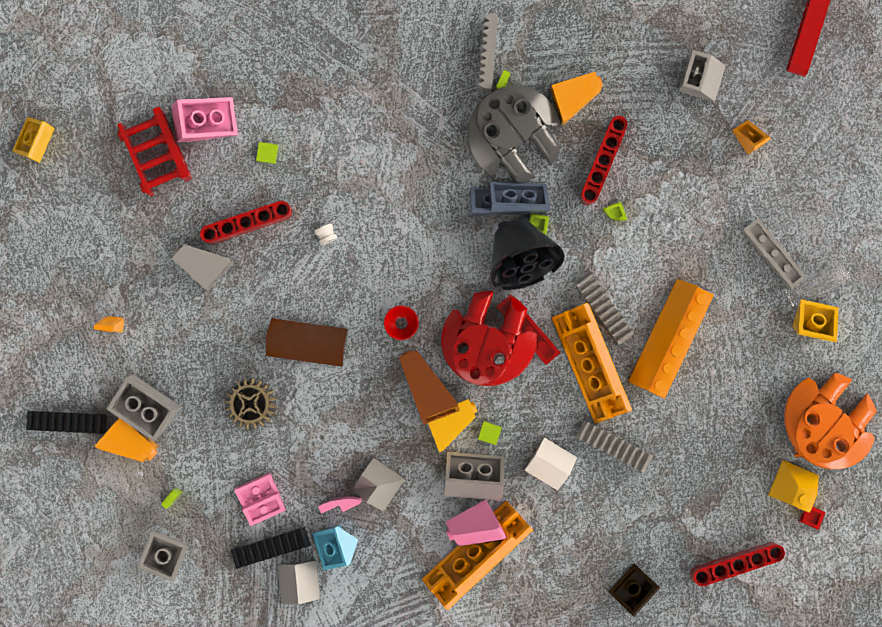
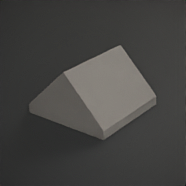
M316 560L278 564L281 603L299 605L320 599Z

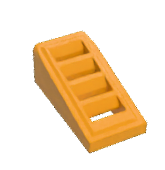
M106 316L94 324V329L122 333L124 318Z

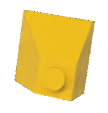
M782 460L768 496L810 513L817 497L819 475Z

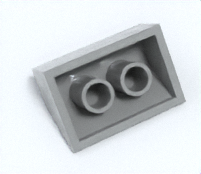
M132 375L126 377L108 405L107 410L155 442L173 421L181 406L137 376Z
M447 452L444 496L502 501L505 456Z

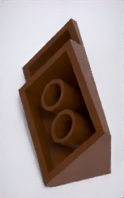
M271 318L266 334V356L343 367L348 329Z

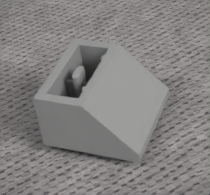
M692 50L688 56L678 91L715 102L726 65L712 55Z

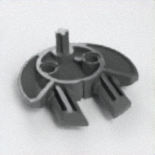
M524 86L499 88L486 95L478 103L471 115L468 125V143L472 156L477 164L491 176L498 171L499 164L502 163L515 182L534 179L536 177L518 154L516 146H519L523 143L522 141H526L529 138V140L535 143L548 163L552 165L561 147L547 129V125L556 126L560 122L559 116L551 102L534 89ZM519 102H522L524 105L522 112L517 111V104ZM492 125L494 128V133L491 136H488L486 133V129L488 126Z

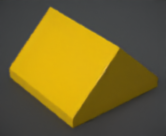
M27 117L12 152L40 163L55 128L44 121Z
M801 299L792 327L799 335L836 342L839 307Z

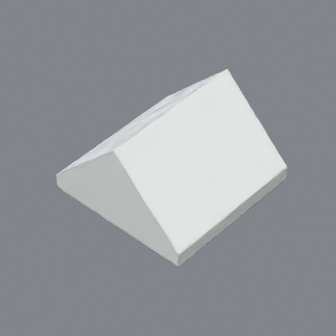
M544 437L525 471L558 490L570 475L577 457Z

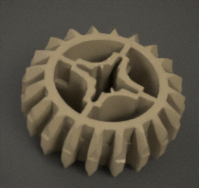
M245 378L243 379L244 385L237 381L238 388L235 386L230 387L234 393H226L228 397H231V400L224 401L226 404L230 403V407H226L225 411L231 410L232 412L227 417H235L232 421L233 424L240 421L239 428L246 424V430H250L251 424L254 430L258 429V423L261 427H264V419L267 422L271 421L267 415H275V412L270 409L277 408L276 404H271V401H275L277 398H270L269 396L274 391H266L269 384L261 387L263 380H259L256 384L255 378H251L249 384L248 379ZM247 388L259 390L251 397L242 392ZM262 395L266 401L264 411L259 406V400L262 398ZM237 397L242 401V408L239 413L236 408ZM255 399V403H253L255 408L249 407L247 409V400ZM249 411H253L260 416L255 420L243 418Z

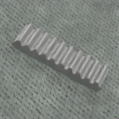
M494 13L484 16L479 74L480 83L478 90L483 91V93H491L498 20V14Z
M756 218L741 230L742 234L747 237V240L752 243V246L756 248V251L761 254V257L766 260V263L771 266V269L776 272V275L781 278V281L786 284L788 289H793L807 277L759 218Z
M590 272L574 283L618 346L634 335L633 330L630 329L625 319L620 315V312L612 304L607 294Z
M583 420L575 438L645 473L653 457L651 454Z

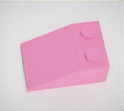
M233 97L176 100L171 105L176 142H192L238 135Z

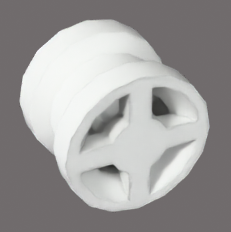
M332 224L325 225L314 231L319 236L320 246L338 239L337 235L333 232Z

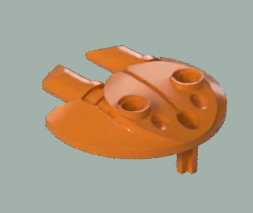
M833 373L823 387L818 389L816 382L808 377L797 384L791 391L785 405L784 422L787 435L796 452L795 457H803L810 463L824 469L838 470L857 464L868 454L875 438L872 433L864 432V428L877 412L870 396L866 393L849 416L846 413H842V410L835 406V401L850 384L851 378Z

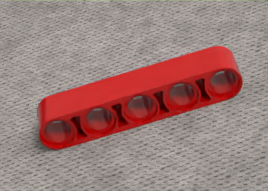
M807 0L786 72L802 77L807 75L831 0Z
M615 116L607 127L580 193V201L584 205L594 204L599 197L627 129L628 123L623 116ZM613 123H621L622 129L616 130ZM606 140H613L615 147H608ZM599 157L607 158L608 164H600ZM598 174L601 177V182H594L592 175ZM587 191L592 192L594 199L587 200L584 193Z
M277 201L206 225L201 229L200 237L208 244H216L285 221L291 217L292 208L285 201ZM281 206L287 207V212L284 215L278 214V209ZM263 212L269 213V218L266 221L260 220V215ZM250 218L251 224L248 227H243L242 221ZM232 224V231L226 234L224 227ZM213 230L214 237L208 240L206 233Z
M768 542L695 566L690 571V578L698 586H707L777 563L784 558L785 550L774 542ZM776 547L778 552L775 556L771 557L770 550ZM758 553L759 560L753 563L752 556ZM740 559V567L734 569V561ZM721 565L723 567L722 573L716 575L715 568ZM703 571L704 578L701 581H697V573Z

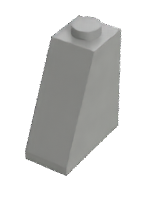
M185 244L176 248L173 252L174 256L171 258L208 291L234 264L229 258Z

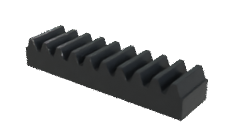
M27 411L26 430L105 434L107 414Z
M305 526L231 550L235 567L239 569L309 547L311 542Z

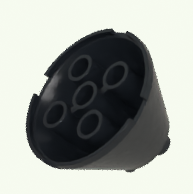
M520 217L510 222L502 221L498 224V229L494 234L490 280L493 286H501L503 290H517L532 286L545 280L544 276L549 272L555 273L560 268L565 258L564 251L557 243L530 223L526 217Z

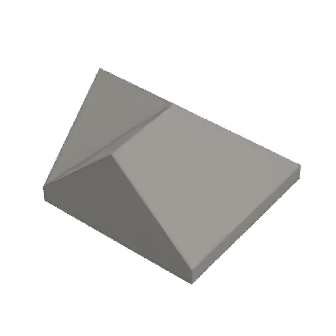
M373 458L352 490L365 502L384 511L405 479Z
M151 531L137 568L174 582L188 545Z

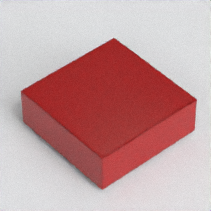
M812 506L810 513L802 512L799 522L819 530L826 512Z

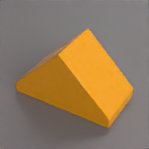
M749 120L732 130L748 155L770 140L766 133Z

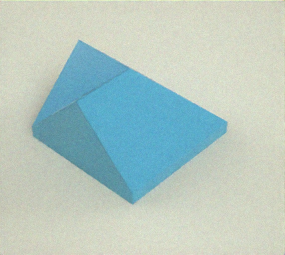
M341 524L312 533L323 570L350 565L358 539L342 530Z

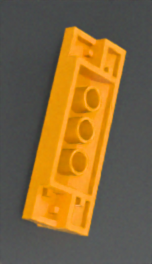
M676 279L628 380L629 383L665 399L714 294L699 288L698 285Z
M589 303L551 317L594 423L596 424L631 411L632 408Z
M507 500L494 511L506 535L505 539L457 546L422 578L428 589L437 597L446 610H449L533 531Z

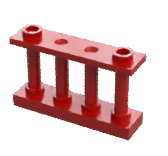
M160 106L152 109L155 114L152 116V119L126 129L123 124H117L119 128L117 134L120 140L125 142L141 182L139 186L142 192L150 197L154 196L151 188L174 178H182L185 182L193 179L164 110ZM155 125L157 127L160 126L162 133H159V136L133 146L129 136ZM167 143L169 147L167 153L142 164L140 163L137 153L158 144ZM169 160L175 161L177 167L173 171L148 181L145 170Z

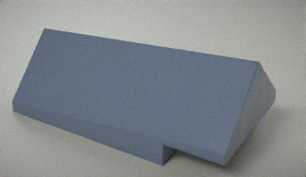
M490 182L489 188L470 187L469 217L524 215L531 213L545 214L550 210L547 184Z

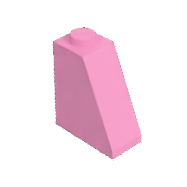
M487 500L478 503L445 522L448 530H446L448 537L451 541L455 540L458 546L506 538Z

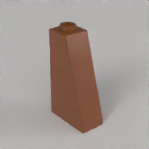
M417 350L407 351L399 357L424 425L460 411L456 400Z

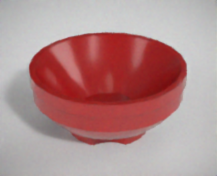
M395 306L385 315L384 328L387 334L396 340H407L418 330V316L408 306ZM399 318H405L407 320V327L404 329L397 328L396 321Z

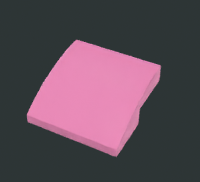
M270 472L234 488L250 526L286 511Z
M342 496L325 501L318 508L322 514L339 505L342 512L360 504L363 499L360 496Z

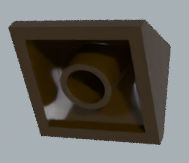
M633 564L608 592L634 617L656 594L660 587L636 564Z

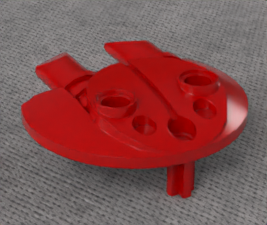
M494 291L474 293L467 314L462 317L459 310L453 309L444 323L441 335L442 352L449 367L461 379L478 386H498L518 377L530 364L537 346L536 333L531 331L520 332L528 309L513 296L504 322L499 327V330L485 325L484 319ZM461 347H468L465 353H459ZM498 357L505 358L502 364L495 363Z

